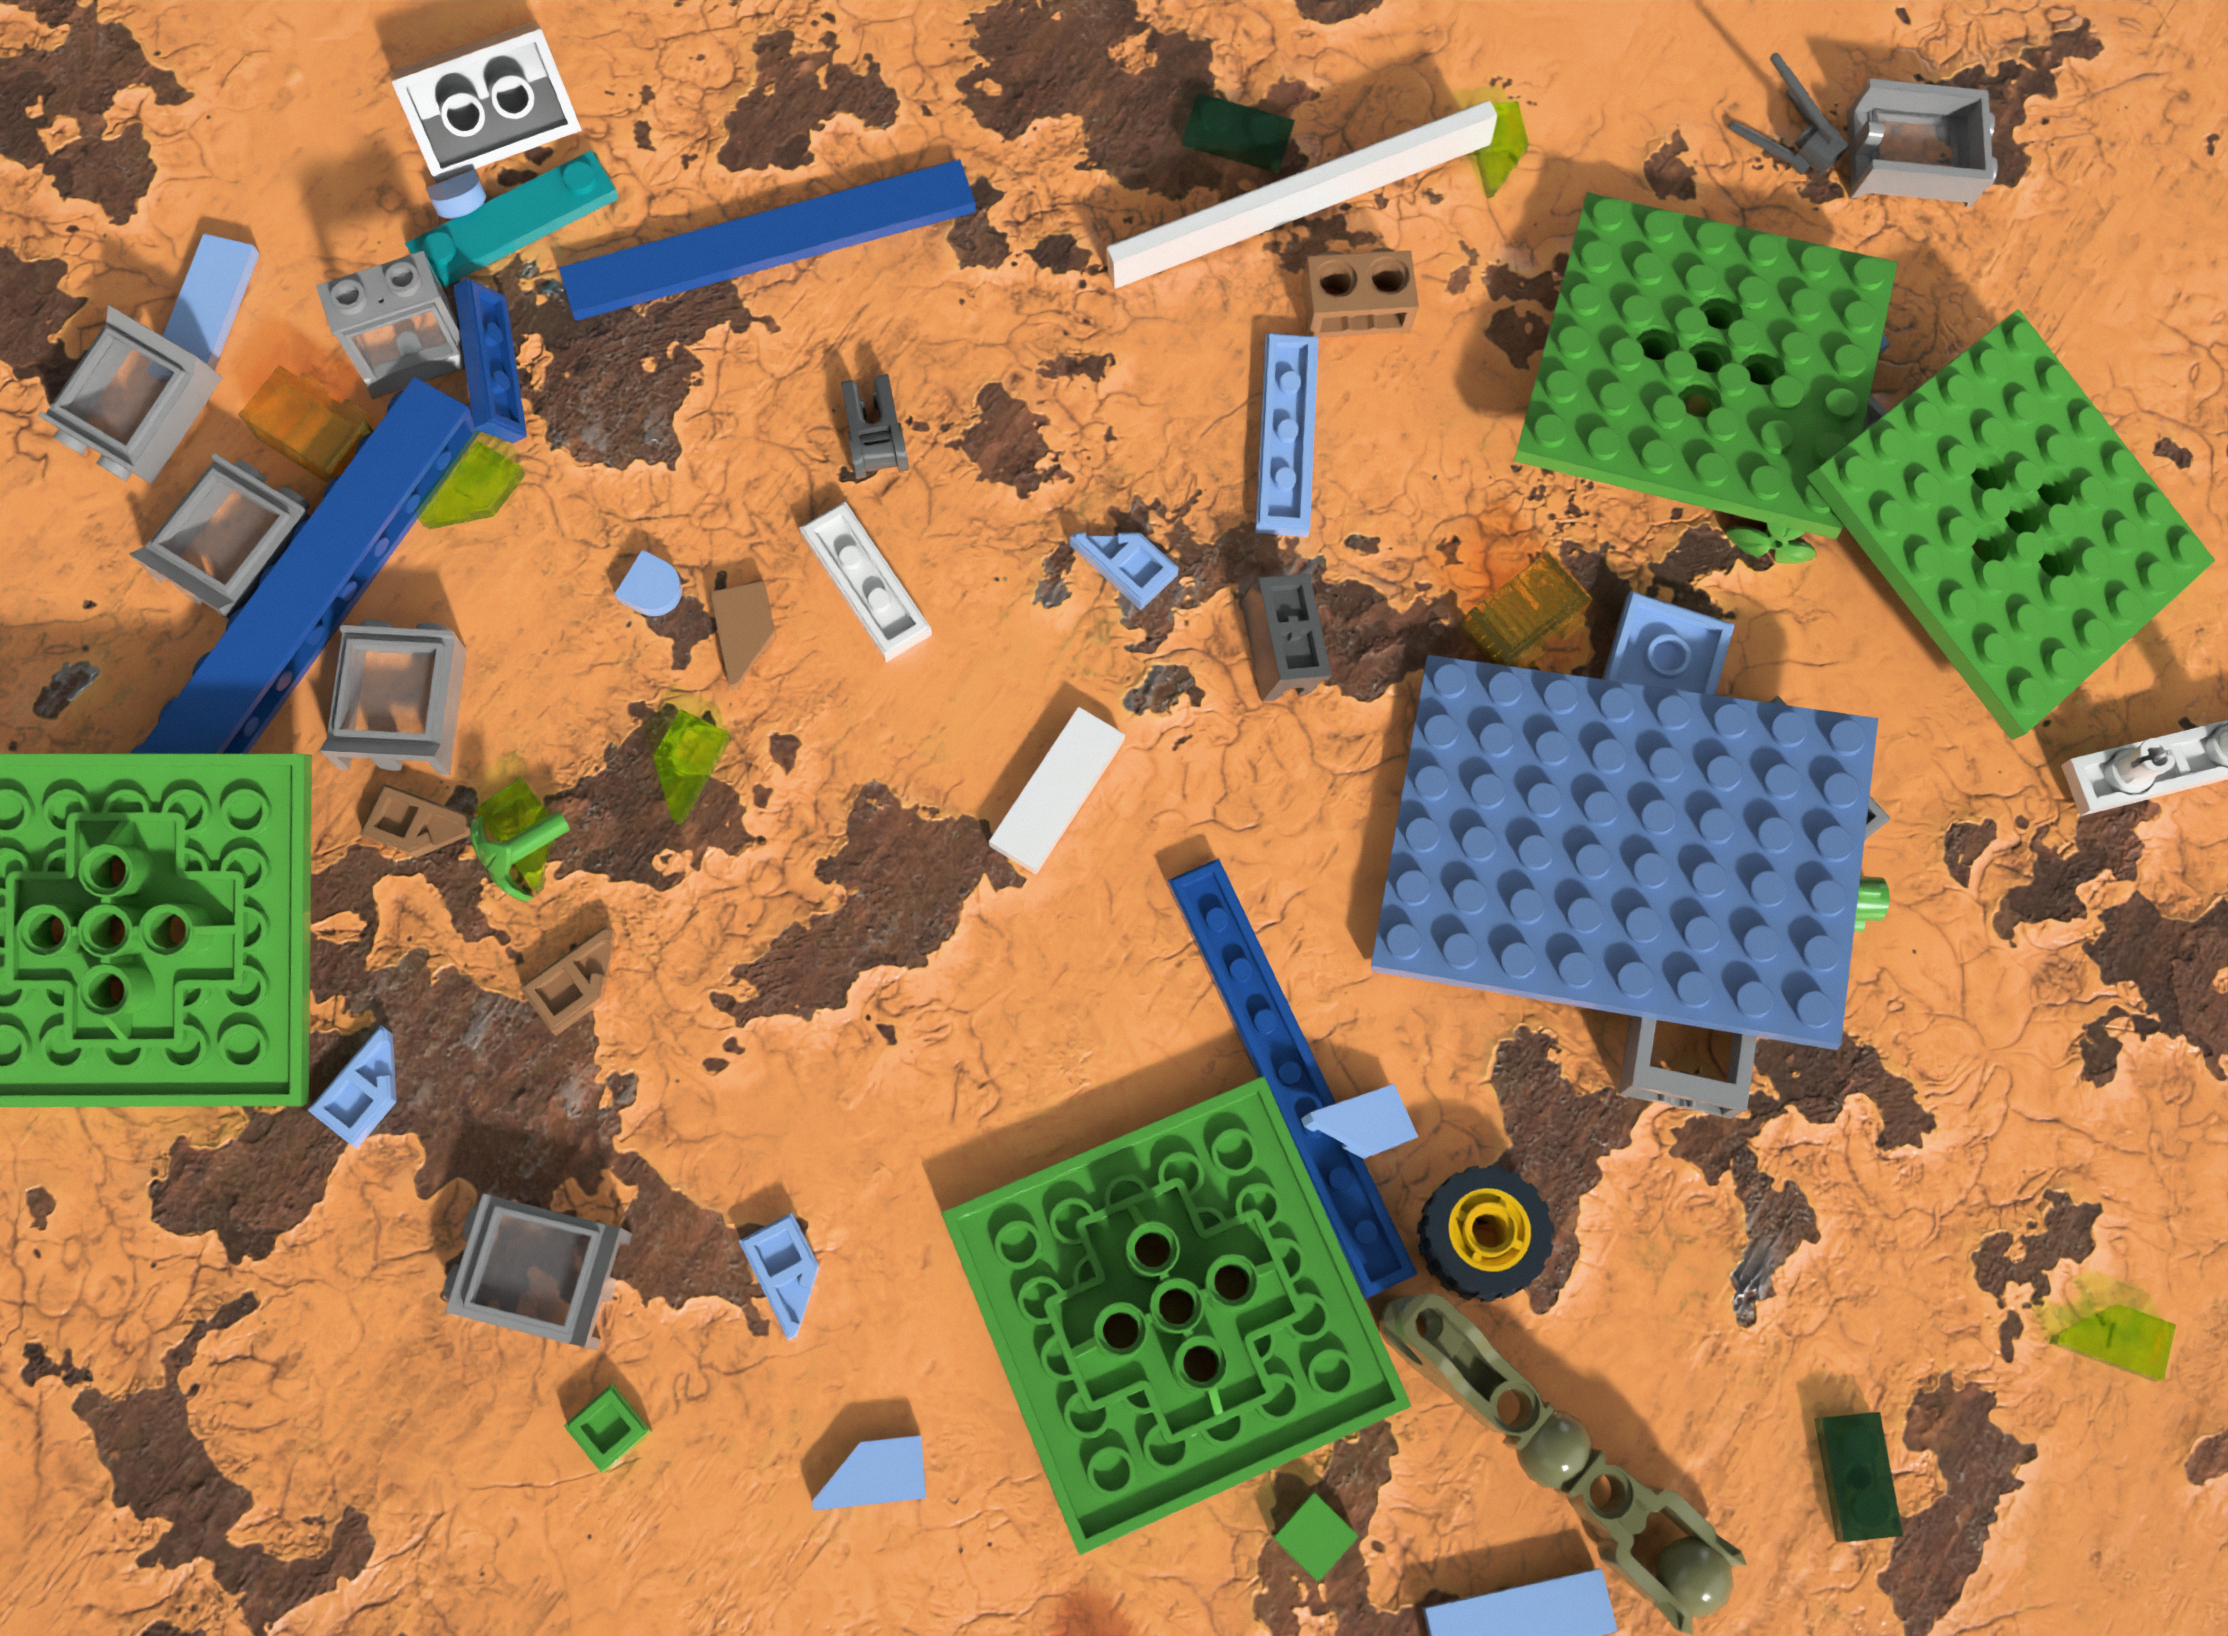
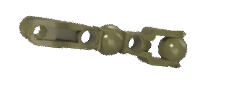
M1432 1293L1402 1296L1393 1299L1384 1307L1379 1320V1331L1384 1341L1413 1369L1449 1395L1483 1427L1493 1433L1504 1434L1506 1437L1502 1443L1508 1448L1516 1449L1520 1467L1529 1479L1544 1488L1553 1489L1560 1496L1567 1497L1573 1509L1591 1526L1595 1534L1601 1538L1597 1547L1600 1559L1643 1598L1650 1600L1675 1630L1693 1635L1692 1618L1711 1615L1727 1604L1734 1587L1732 1567L1747 1565L1743 1553L1716 1534L1715 1528L1682 1496L1672 1490L1644 1487L1625 1470L1618 1466L1606 1464L1604 1461L1608 1456L1602 1450L1593 1449L1591 1437L1581 1421L1566 1411L1555 1410V1407L1549 1402H1542L1536 1389L1491 1346L1483 1333L1445 1298ZM1418 1316L1426 1324L1423 1337L1419 1335L1416 1328ZM1506 1390L1514 1392L1520 1403L1519 1414L1510 1424H1506L1501 1420L1496 1409L1500 1395ZM1599 1475H1604L1611 1486V1497L1603 1507L1597 1508L1591 1501L1590 1486L1595 1478ZM1660 1511L1688 1536L1674 1540L1661 1550L1654 1567V1578L1631 1555L1630 1549L1634 1543L1633 1535L1645 1530L1646 1519L1649 1513Z

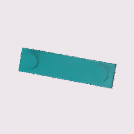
M592 150L482 204L475 211L456 217L405 244L410 254L424 251L442 288L618 200L619 197L616 188Z

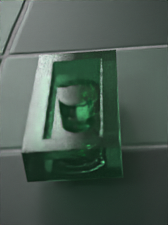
M1197 93L1183 135L1182 146L1280 173L1293 133L1295 120Z
M1880 1412L1814 1418L1836 1542H1853L1903 1536Z

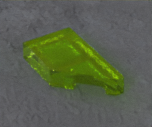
M1519 101L1492 104L1497 113V119L1491 144L1475 150L1486 198H1493L1528 150L1529 140Z
M477 441L418 519L424 527L430 530L494 517L525 477V473L521 466Z
M682 709L679 710L653 755L671 818L674 823L680 826L686 820L732 739L729 732Z

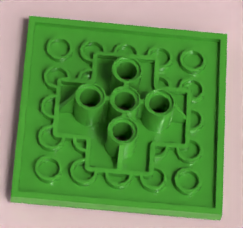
M1587 192L1514 462L1837 539L1843 528V523L1806 476L1863 432L1898 262Z
M2019 309L1994 326L1806 476L2011 740L2027 734L2216 561Z
M0 754V1107L303 1106L309 1104L312 755ZM118 857L122 859L126 868L125 878L119 885L113 882L111 875L112 863ZM176 915L183 920L186 927L185 938L180 944L172 941L169 931L171 920ZM116 916L121 918L125 926V935L120 944L113 941L110 931L112 920ZM55 917L60 918L65 930L60 943L53 940L51 932ZM115 975L121 979L125 989L124 997L120 1003L113 1000L110 993L111 979Z
M1265 1076L941 1213L1079 1556L1412 1407ZM1145 1236H1155L1163 1240L1168 1250L1167 1261L1158 1267H1147L1140 1263L1135 1254V1244L1138 1240ZM1229 1267L1241 1272L1245 1278L1246 1289L1240 1299L1229 1300L1219 1295L1214 1284L1217 1271ZM1171 1291L1181 1292L1186 1295L1192 1307L1191 1316L1188 1321L1178 1325L1166 1321L1159 1310V1301L1162 1295ZM1124 1315L1134 1322L1137 1329V1337L1133 1345L1128 1348L1118 1349L1107 1343L1103 1334V1326L1110 1317ZM1195 1347L1205 1348L1215 1358V1373L1208 1381H1194L1184 1371L1183 1360L1189 1349Z

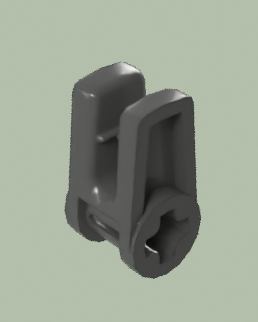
M888 374L878 375L873 381L875 389L872 393L874 408L879 410L880 416L879 421L874 424L867 423L864 420L867 418L865 402L860 400L856 381L841 382L850 429L847 433L856 479L866 478V472L897 467L898 472L909 470L901 423L897 421Z

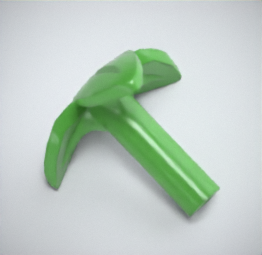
M1767 523V528L1764 531L1750 526H1732L1725 531V535L1738 548L1754 557H1760L1770 549L1775 550L1776 562L1782 564H1799L1811 561L1817 557L1816 550L1811 544L1792 541L1805 533L1803 531Z
M559 811L506 842L487 840L482 815L473 818L470 823L472 847L478 859L488 870L492 881L507 895L525 902L530 901L534 895L520 888L511 878L510 868L512 864L570 831L566 820Z

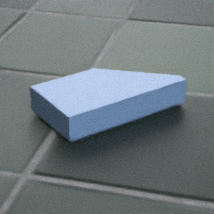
M1074 533L1070 537V546L1140 611L1178 575L1179 568L1141 533H1118V536H1086V533Z
M380 1025L308 1109L311 1114L356 1148L362 1144L397 1102L393 1034Z
M1395 1084L1310 1112L1301 1118L1305 1128L1313 1132L1316 1130L1322 1131L1344 1143V1149L1362 1159L1406 1144L1418 1137Z

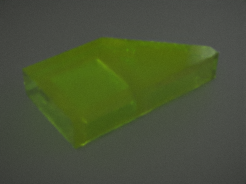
M522 776L475 808L477 814L483 816V821L490 832L500 842L508 841L550 816ZM554 840L514 863L536 894L544 890L546 881L544 875L550 847L553 846Z
M2115 1304L2051 1335L2049 1344L2147 1380L2159 1382L2164 1381L2176 1324L2121 1304Z

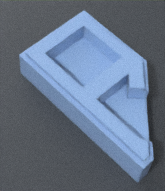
M791 1212L739 1240L788 1340H792L799 1334L820 1269V1265L794 1214Z
M922 1436L860 1442L812 1501L813 1511L927 1498Z

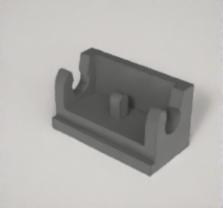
M1310 574L1258 577L1241 600L1261 702L1276 701L1283 696L1285 691L1293 688H1298L1299 696H1305L1314 691L1323 680H1328L1332 676Z

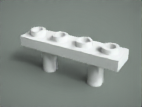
M2228 720L2068 760L2061 767L2080 816L2227 780Z

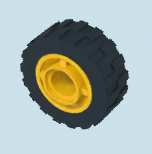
M1489 1165L1487 1168H1479V1166L1468 1167L1464 1172L1459 1174L1456 1172L1447 1178L1425 1202L1421 1210L1423 1213L1422 1219L1417 1225V1234H1420L1418 1248L1420 1256L1423 1255L1427 1262L1425 1267L1431 1276L1434 1274L1441 1283L1439 1285L1448 1292L1450 1290L1460 1294V1298L1466 1300L1476 1298L1481 1299V1302H1492L1497 1298L1505 1299L1531 1284V1281L1543 1272L1546 1267L1544 1263L1551 1256L1554 1246L1551 1244V1236L1555 1234L1554 1223L1550 1222L1548 1215L1550 1209L1546 1201L1543 1202L1537 1194V1188L1532 1183L1527 1184L1523 1181L1520 1174L1512 1170L1510 1172L1500 1170L1501 1167ZM1475 1220H1484L1495 1228L1498 1237L1496 1247H1485L1477 1242L1472 1231Z

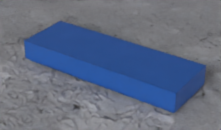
M466 278L453 286L474 429L514 444L527 437L507 299L505 295Z

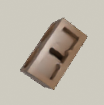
M1378 248L1368 253L1343 254L1338 251H1326L1317 256H1307L1302 278V291L1308 336L1323 338L1411 332L1419 308L1411 250L1394 251L1390 248ZM1376 285L1388 286L1391 289H1393V291H1381L1376 287ZM1334 288L1339 290L1342 294L1332 295L1327 293L1324 289Z

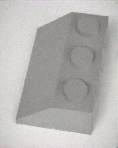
M536 20L389 72L392 85L435 183L582 130L543 31Z

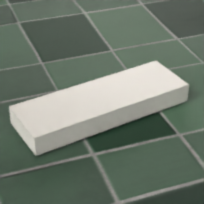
M845 501L799 528L801 537L885 662L890 661L932 635L931 627Z
M1078 706L989 840V846L1037 875L1125 741V734Z

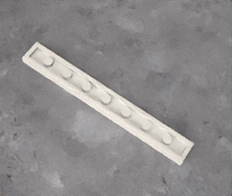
M1484 101L1109 245L1107 247L1109 278L1114 288L1117 289L1491 144L1497 113L1490 101Z

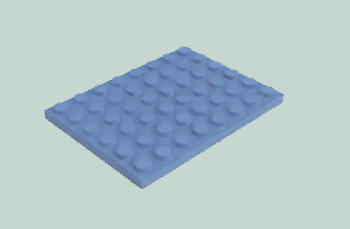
M1427 655L1372 956L1371 972L1838 1050L1842 1042L1878 718Z

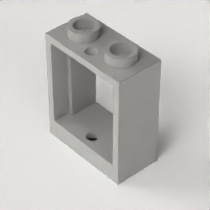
M1630 1015L1618 1095L1729 1119L1747 1111L1756 1036L1733 1033L1727 1081L1722 1082L1650 1066L1656 1020Z

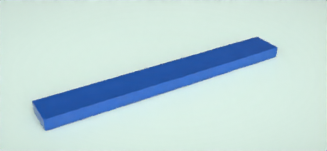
M959 159L559 267L572 314L575 321L975 213L976 204L963 165Z
M1218 858L1169 879L1167 886L1257 1077L1265 1076L1363 1298H1369L1418 1275L1364 1160L1344 1149V1143L1320 1130L1313 1132L1305 1128L1301 1121V1118L1310 1112L1334 1105L1336 1102L1220 859Z

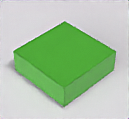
M614 1384L608 1386L564 1425L601 1473L608 1471L652 1432V1429Z
M1311 1492L1271 1538L1316 1582H1319L1359 1535L1315 1492Z

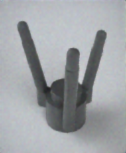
M1773 53L1770 56V61L1789 87L1786 95L1809 125L1794 143L1800 151L1796 154L1736 121H1731L1728 124V128L1745 140L1789 163L1800 175H1803L1811 167L1820 176L1843 156L1850 145L1827 121L1780 54Z

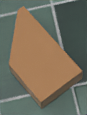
M764 581L710 592L731 691L739 690L742 687L746 675L761 654L764 655L777 638Z
M383 784L359 834L366 840L418 858L469 836L470 823L475 817Z
M608 924L519 987L555 1036L604 1002L616 938L615 933Z

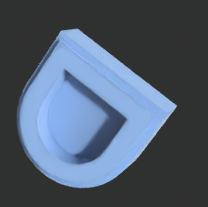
M475 169L426 187L437 215L444 218H456L469 214L478 209L486 199L485 191Z
M642 550L614 595L618 602L647 616H660L670 612L677 606L682 596V584L672 565Z

